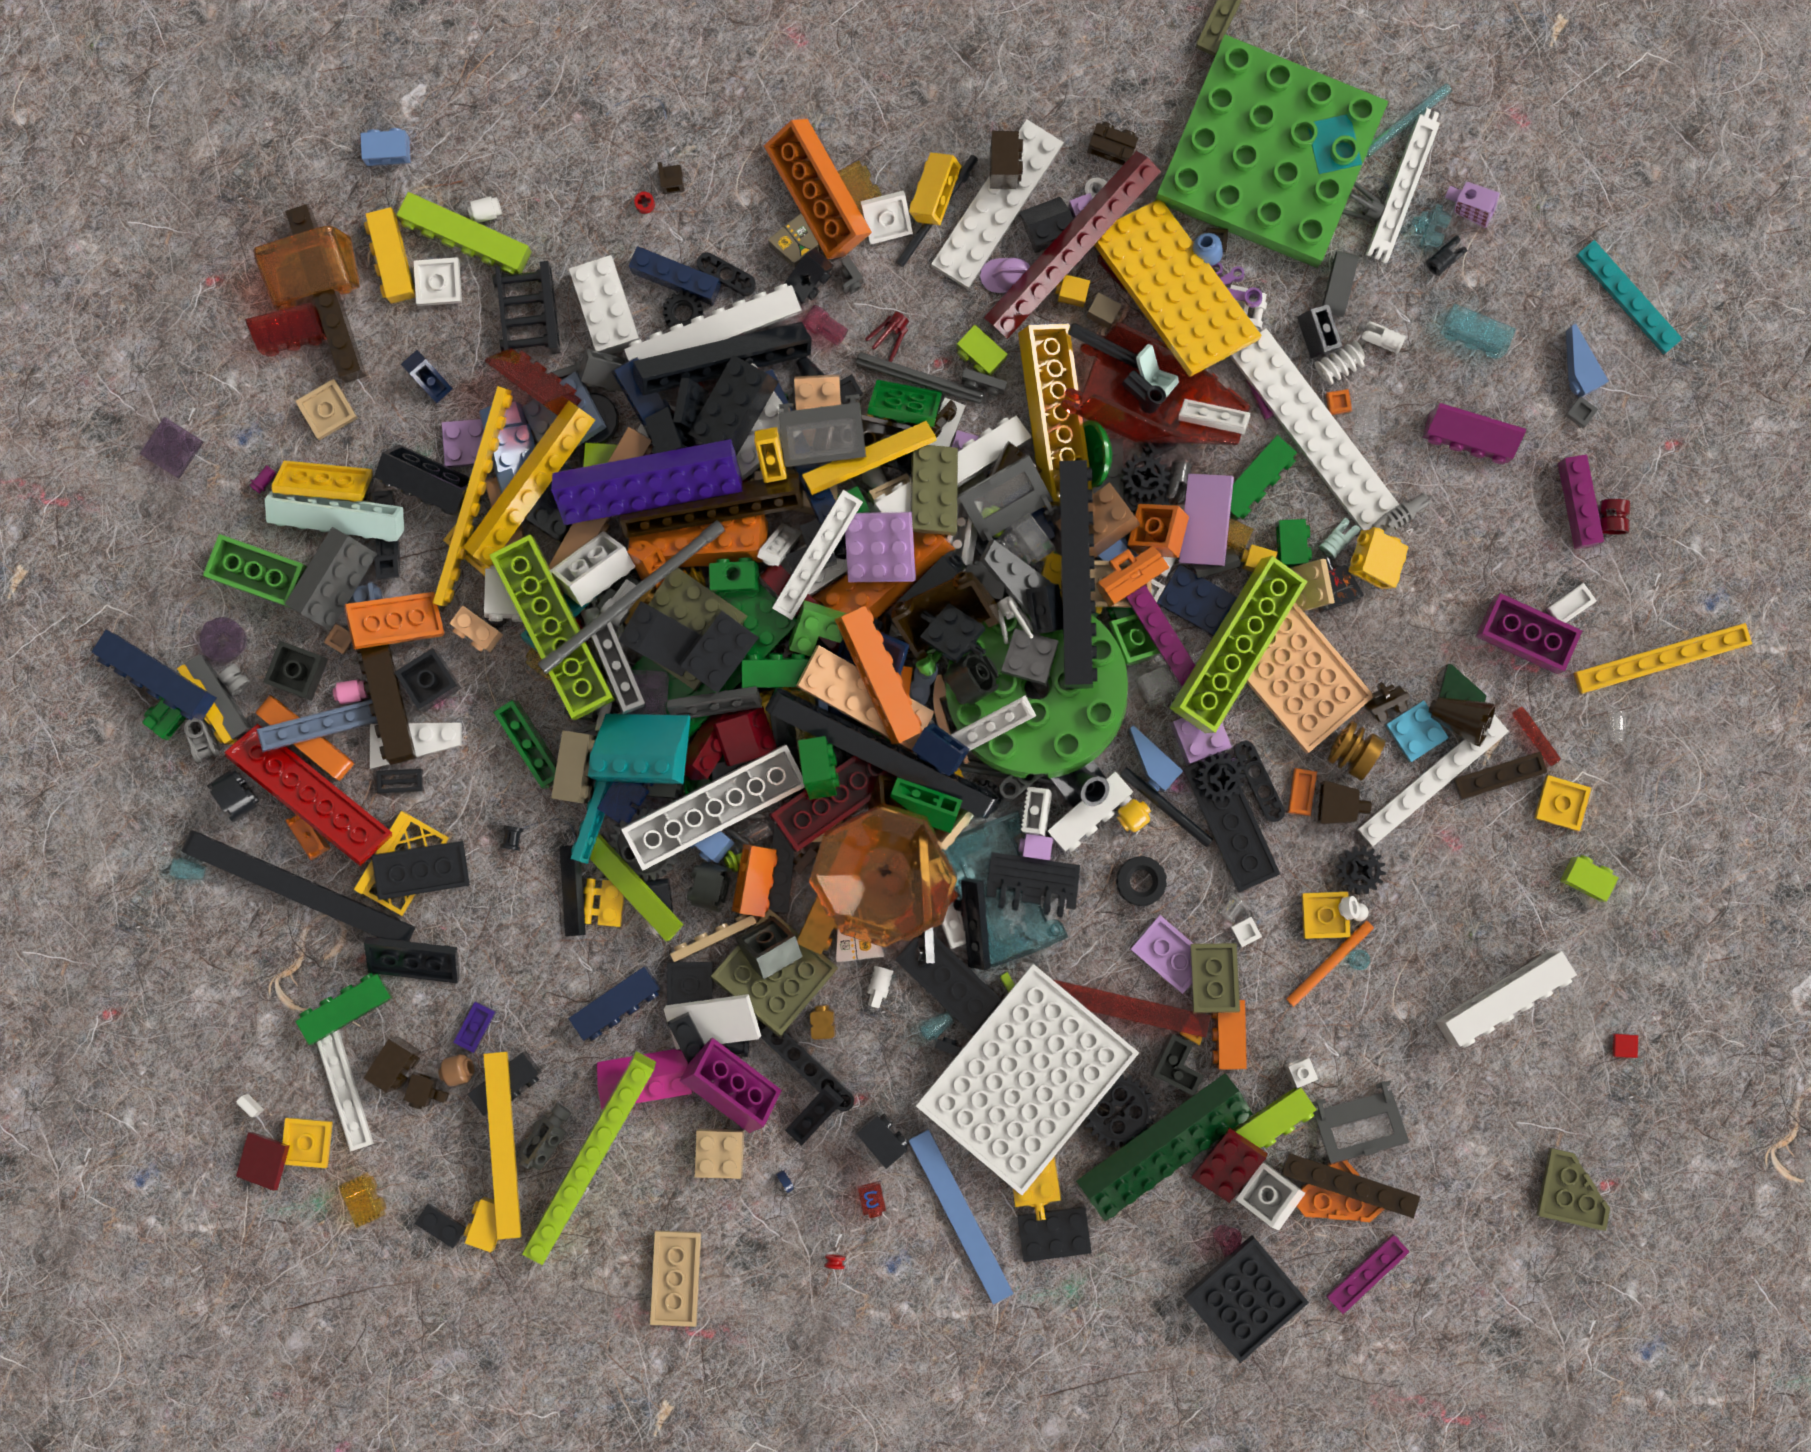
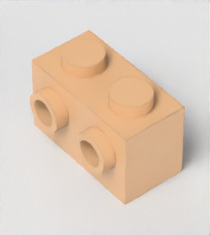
M463 605L449 623L455 627L453 629L455 634L463 639L465 636L472 639L471 645L481 652L483 649L491 652L503 636L501 632Z

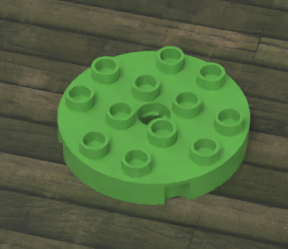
M1091 614L1092 623H1096V636L1092 637V645H1097V659H1093V668H1097L1098 682H1093V688L1066 689L1064 629L1040 633V636L1059 641L1048 676L1049 692L1042 699L1027 697L1036 714L1035 717L970 750L982 762L993 769L1013 775L1014 777L1025 779L1028 774H1046L1050 779L1083 768L1096 759L1110 745L1125 716L1128 678L1121 649L1110 631L1096 617ZM1004 616L1008 644L1004 643L1000 622L992 627H988L986 622H982L985 631L978 638L977 644L986 649L985 655L990 658L998 671L999 677L996 679V685L999 684L996 691L975 704L966 703L962 705L957 701L950 685L946 683L948 709L957 731L1027 695L1025 692L1027 680L1003 674L1001 671L1014 630L1024 631L1016 617L1007 619ZM950 660L948 667L954 662Z

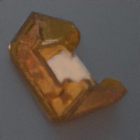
M318 227L257 246L253 249L256 264L272 305L279 312H289L296 306V299L333 289L339 291L340 294H349L353 289L360 288L351 237L336 227Z

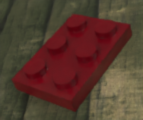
M1228 1128L1195 1169L1191 1178L1230 1203L1266 1160L1268 1153L1231 1128Z

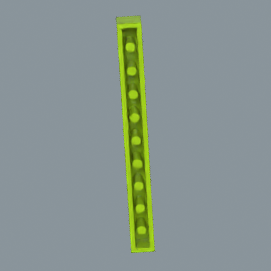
M637 1051L634 1053L527 1241L522 1255L541 1265L544 1264L653 1073L656 1061Z

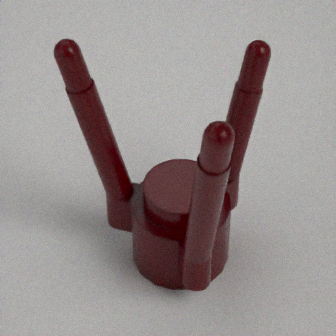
M895 311L892 316H888L880 326L871 332L865 340L869 341L886 327L887 329L872 346V349L875 350L890 332L895 335L899 332L900 334L888 360L893 362L902 339L908 331L906 326L909 320L902 313Z

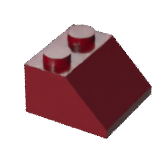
M763 706L761 708L736 711L713 724L727 766L762 757L777 748Z

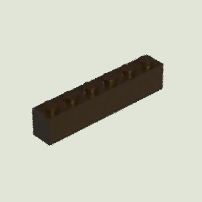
M390 645L356 649L357 654L361 653L363 660L359 662L362 675L366 674L368 681L364 683L367 696L371 695L373 702L369 704L372 717L377 718L378 725H374L377 738H381L383 746L379 747L382 759H386L390 765L416 759L417 756L398 678L394 673L396 670Z

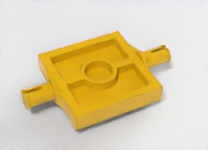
M1055 1156L1023 1195L1013 1188L1015 1207H1035L1036 1221L1046 1220L1045 1205L1050 1202L1062 1201Z

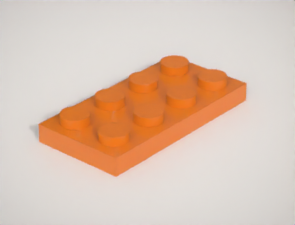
M435 592L345 604L344 610L353 648L360 649L442 637L444 629L437 604L433 603Z

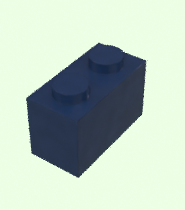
M934 723L924 728L912 748V751L917 753L921 760L931 763L938 772L948 776L958 770L970 750Z

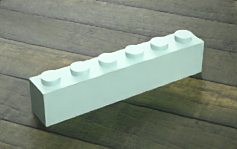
M272 490L265 498L266 522L276 524L277 526L287 525L299 529H315L320 532H329L334 527L346 535L378 538L388 542L397 541L404 532L403 507L364 501L352 502L341 499L272 493Z

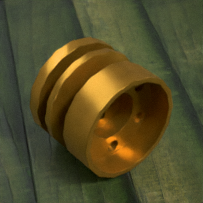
M1351 721L1336 737L1327 761L1334 764L1340 757L1337 767L1340 769L1347 762H1350L1348 774L1362 781L1379 758L1386 740L1374 733H1371L1365 740L1362 739L1365 728L1360 727L1354 734L1357 723Z

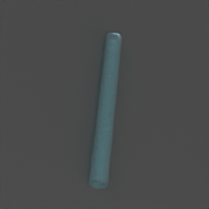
M1445 83L1371 142L1366 157L1373 155L1415 122L1419 114L1423 115L1426 108L1431 109L1452 92L1450 85Z

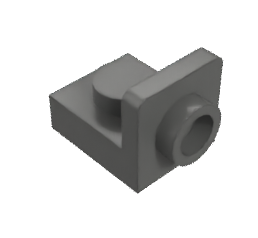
M848 255L841 259L843 267L840 268L844 277L847 280L851 279L842 285V290L845 294L858 291L862 287L861 284L864 283L863 276Z

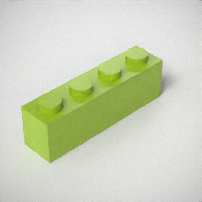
M1294 1087L1232 1130L1259 1148L1263 1146L1268 1148L1276 1142L1275 1138L1283 1134L1285 1136L1295 1129L1294 1125L1302 1121L1305 1123L1314 1116L1313 1112L1316 1111V1108L1301 1087Z

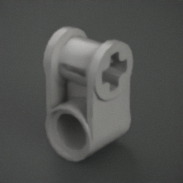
M197 718L187 720L184 725V732L194 760L198 763L208 756L220 755V750L211 727L205 719L203 721ZM198 722L201 725V731L195 734L193 726Z

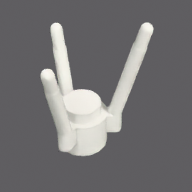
M1008 596L1000 600L997 605L999 607V622L1004 643H1009L1004 616L1007 619L1016 617L1030 639L1033 638L1030 630L1033 632L1032 623L1019 608L1020 606L1014 597Z

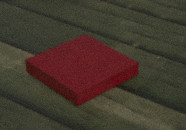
M248 1132L236 1177L272 1191L278 1190L290 1145L254 1132Z

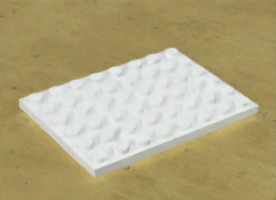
M1032 964L919 1100L916 1107L1018 1193L1023 1195L1139 1052L1037 966Z

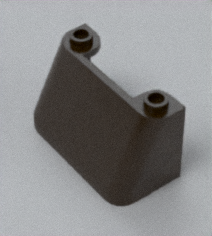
M962 571L955 578L907 601H900L894 605L891 619L905 642L910 644L909 648L917 661L928 657L926 651L930 647L921 641L920 638L929 626V623L920 618L924 610L933 616H937L950 603L981 624L986 622L988 627L999 623L997 603L972 572Z

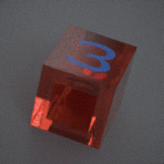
M881 1181L858 1186L863 1215H869V1218L882 1216V1212L886 1211Z

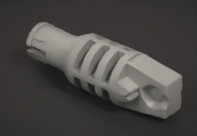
M1421 493L1410 502H1402L1385 513L1372 527L1384 530V534L1387 535L1413 520L1415 514L1431 505L1430 500L1426 501L1429 498L1425 493Z

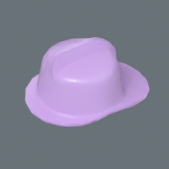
M1018 258L990 260L981 270V282L991 292L1007 293L1030 268V265Z

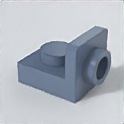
M373 582L368 583V585L358 586L350 598V603L382 599L381 589Z

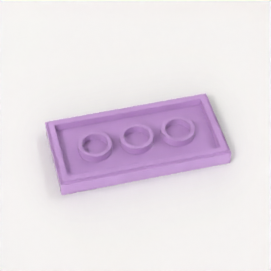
M1188 474L1184 512L1189 516L1180 551L1179 563L1225 566L1233 476Z

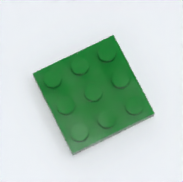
M876 380L867 414L879 419H895L899 423L910 422L918 425L927 421L929 426L934 427L942 392Z

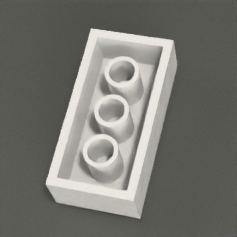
M612 255L569 268L595 350L611 355L623 351L629 347V343L639 340L640 338Z

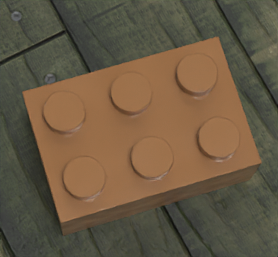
M1110 482L1093 494V503H1088L1089 511H1093V525H1089V534L1094 533V547H1090V556L1096 558L1140 525ZM1059 519L1055 524L1061 530V519Z

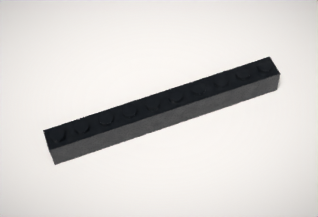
M1087 460L1059 461L1065 688L1089 689L1093 688V682H1098L1097 668H1093V659H1097V645H1092V637L1096 636V623H1092L1091 614H1096V601L1091 600V592H1095V578H1090V570L1095 569L1094 556H1090V547H1094V533L1089 534V525H1093V511H1089L1088 503H1093V491L1088 489V481H1092V467H1087Z

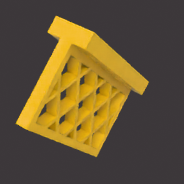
M402 810L390 828L392 837L375 854L395 851L397 844L407 842L408 849H410V841L423 838L424 845L428 846L425 837L432 835L443 839L440 844L446 843L449 837ZM411 822L420 826L421 836L408 837L407 828ZM423 829L429 831L430 833H429V834H424V830H423ZM405 833L406 840L400 841L403 834ZM371 860L354 890L403 916L415 894L409 895V897L404 896L406 902L402 909L394 906L391 898L388 899L389 902L378 900V896L369 892L375 883Z

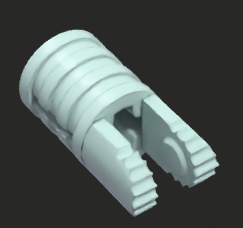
M1344 518L1328 538L1320 544V550L1327 557L1331 556V559H1335L1341 550L1358 534L1361 528L1354 525L1345 535L1342 534L1350 523L1347 518Z

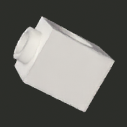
M1302 1057L1284 1065L1293 1087L1299 1088L1318 1080L1308 1057Z

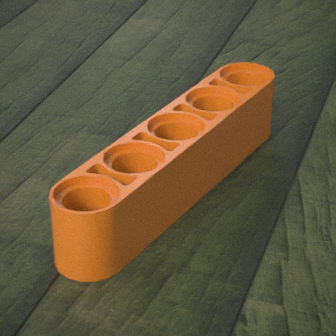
M269 695L255 712L269 725L300 718L272 695ZM324 737L293 744L338 781H341L355 764Z

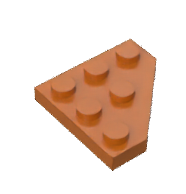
M1347 1160L1331 1165L1330 1163L1328 1164V1166L1359 1175ZM1308 1183L1300 1188L1305 1192V1195L1296 1206L1305 1217L1371 1222L1385 1210Z

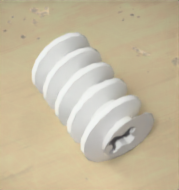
M1354 340L1351 345L1347 344L1343 349L1336 350V354L1332 352L1328 355V358L1323 357L1320 362L1316 361L1315 367L1320 377L1332 385L1334 384L1333 376L1339 381L1341 380V372L1345 376L1349 375L1348 368L1353 372L1357 371L1355 364L1363 368L1365 354L1361 345Z

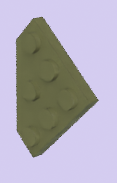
M1549 1147L1536 1215L1606 1231L1610 1207L1603 1200L1597 1187L1579 1163L1576 1155L1572 1152Z

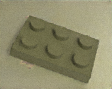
M1237 943L1190 944L1193 1013H1239Z

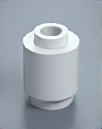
M489 196L470 201L471 206L467 207L470 219H475L477 223L496 219L498 215H502L497 197L492 198Z

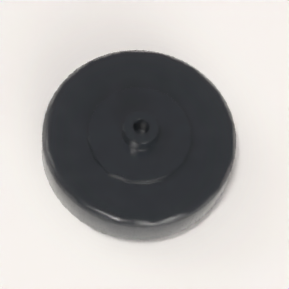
M589 393L606 428L581 445L585 446V443L606 444L614 437L618 430L619 414L612 401L606 396L598 393Z

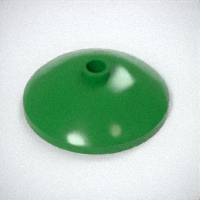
M1088 420L1083 423L1089 467H1092L1091 485L1092 488H1097L1102 485L1109 474L1113 452L1105 429L1097 421Z

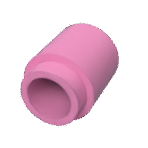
M355 679L336 683V688H333L335 701H339L340 705L360 702L364 698H368L364 686L365 680Z

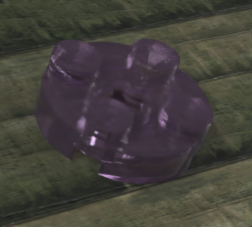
M219 617L204 624L200 633L202 652L217 662H231L240 653H243L246 648V632L240 624L230 618ZM222 634L229 638L228 642L224 643V646H221V643L218 642V638Z

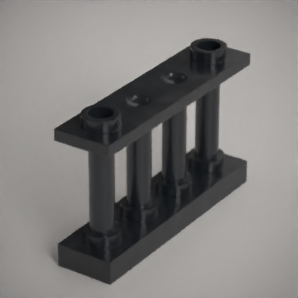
M540 261V269H537V272L504 275L500 266L495 267L496 274H493L492 278L494 288L498 289L503 339L499 340L500 350L508 359H513L512 349L536 346L549 347L552 354L561 353L552 267L549 261ZM530 281L542 282L543 291H539L537 294L506 297L505 284ZM538 302L544 304L545 312H542L541 315L508 319L507 306ZM537 324H543V326L547 327V334H544V337L511 340L509 328Z

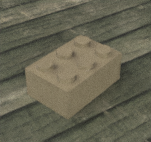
M562 730L552 799L588 804V800L593 796L592 778L588 777L590 753L597 736Z

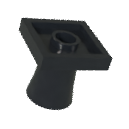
M1094 760L1072 773L1050 778L1058 791L1073 808L1081 801L1088 806L1100 805L1106 800L1110 790L1106 776Z

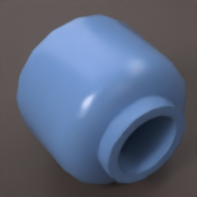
M1212 233L1199 235L1193 243L1194 254L1203 259L1205 263H1209L1210 266L1216 265L1223 256L1220 238Z

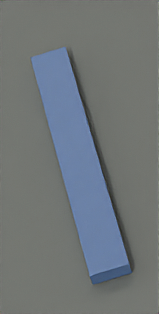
M929 1129L908 1139L993 1305L1013 1295L1014 1293Z

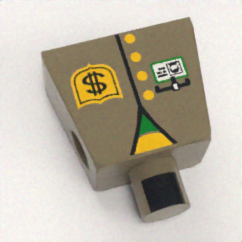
M802 214L798 215L768 239L770 248L793 268L798 265L803 256L810 250L815 248L819 251V244Z

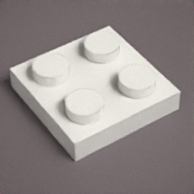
M904 191L860 201L864 219L872 232L868 236L870 245L913 234Z
M458 257L414 261L417 306L462 303L460 261Z

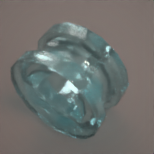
M1354 950L1348 956V963L1353 969L1364 970L1370 964V956L1366 951ZM1360 954H1362V960L1364 961V964H1358V966H1356V960L1354 959V956H1360Z

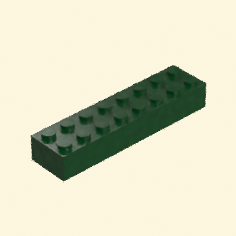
M1224 1073L1076 1180V1182L1103 1220L1107 1221L1116 1216L1127 1205L1134 1203L1145 1192L1153 1189L1160 1181L1171 1176L1178 1168L1189 1163L1200 1152L1208 1149L1211 1144L1224 1135L1228 1128L1233 1129L1240 1123H1244L1253 1113L1241 1092Z

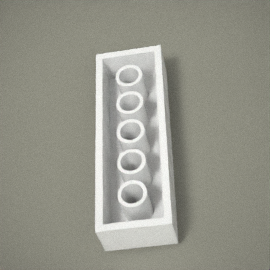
M1549 950L1435 1020L1450 1045L1463 1046V1048L1468 1047L1475 1042V1037L1480 1034L1485 1036L1494 1031L1496 1024L1500 1022L1504 1024L1514 1018L1513 1014L1521 1010V1012H1524L1534 1006L1532 1002L1539 998L1543 1000L1553 994L1552 990L1556 987L1563 988L1572 982L1571 978L1577 974L1562 951Z

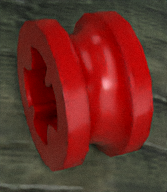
M640 192L635 196L634 204L640 213L648 214L654 210L655 201L649 192ZM646 198L647 201L651 202L647 203V207H643L642 204H639V202L642 203L641 199Z
M836 1254L825 1255L827 1263L824 1264L825 1268H845V1265L842 1263L845 1260V1256Z

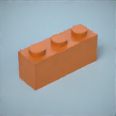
M743 844L731 911L739 914L765 917V913L769 909V891L773 886V868L776 866L778 859L777 850Z
M1239 999V1013H1211V1017L1215 1018V1027L1211 1031L1212 1041H1216V1050L1212 1051V1063L1216 1064L1217 1069H1247L1245 1000Z

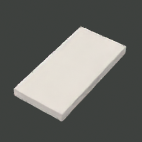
M749 994L666 1005L663 1009L667 1022L689 1012L705 1044L711 1038H714L720 1044L755 1040L761 1037ZM670 1030L676 1050L680 1049V1047L672 1031Z

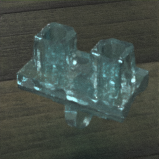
M1436 204L1429 220L1427 219L1428 213L1425 211L1422 212L1420 217H1413L1412 224L1416 226L1415 233L1421 234L1422 230L1425 229L1419 247L1425 249L1429 245L1439 248L1442 245L1445 234L1434 230L1436 225L1447 228L1452 218V215L1442 211V205Z

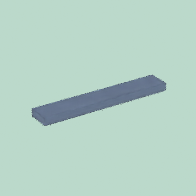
M368 700L259 728L257 733L262 751L265 752L377 723V718L372 717L369 704L373 702Z

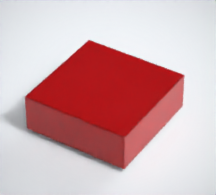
M1613 1033L1612 1056L1638 1058V1035Z

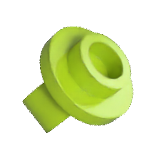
M731 850L727 851L726 857H724L726 867L732 869L733 872H737L742 853L734 855Z

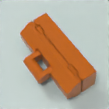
M1154 546L1135 558L1131 551L1127 549L1109 561L1114 572L1096 583L1100 594L1103 595L1102 597L1109 607L1170 568ZM1128 560L1131 565L1121 570L1119 565Z

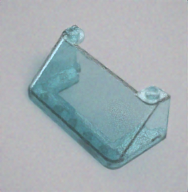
M1018 811L962 832L946 850L941 848L943 859L951 879L954 880V886L960 900H962L960 880L964 878L983 880L991 967H996L1035 953L1068 938L1066 930L1059 920L1052 919L1047 921L1045 915H1043L1041 904L1021 902L1022 893H1020L1018 911L1012 910L1011 907L1014 892L1006 891V904L1003 909L998 908L1000 890H997L996 898L986 897L991 852L1021 856L1014 839L1015 836L1021 834V828L1023 827Z

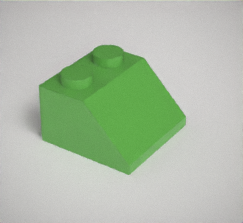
M1136 614L1109 622L1126 665L1140 664L1160 654Z

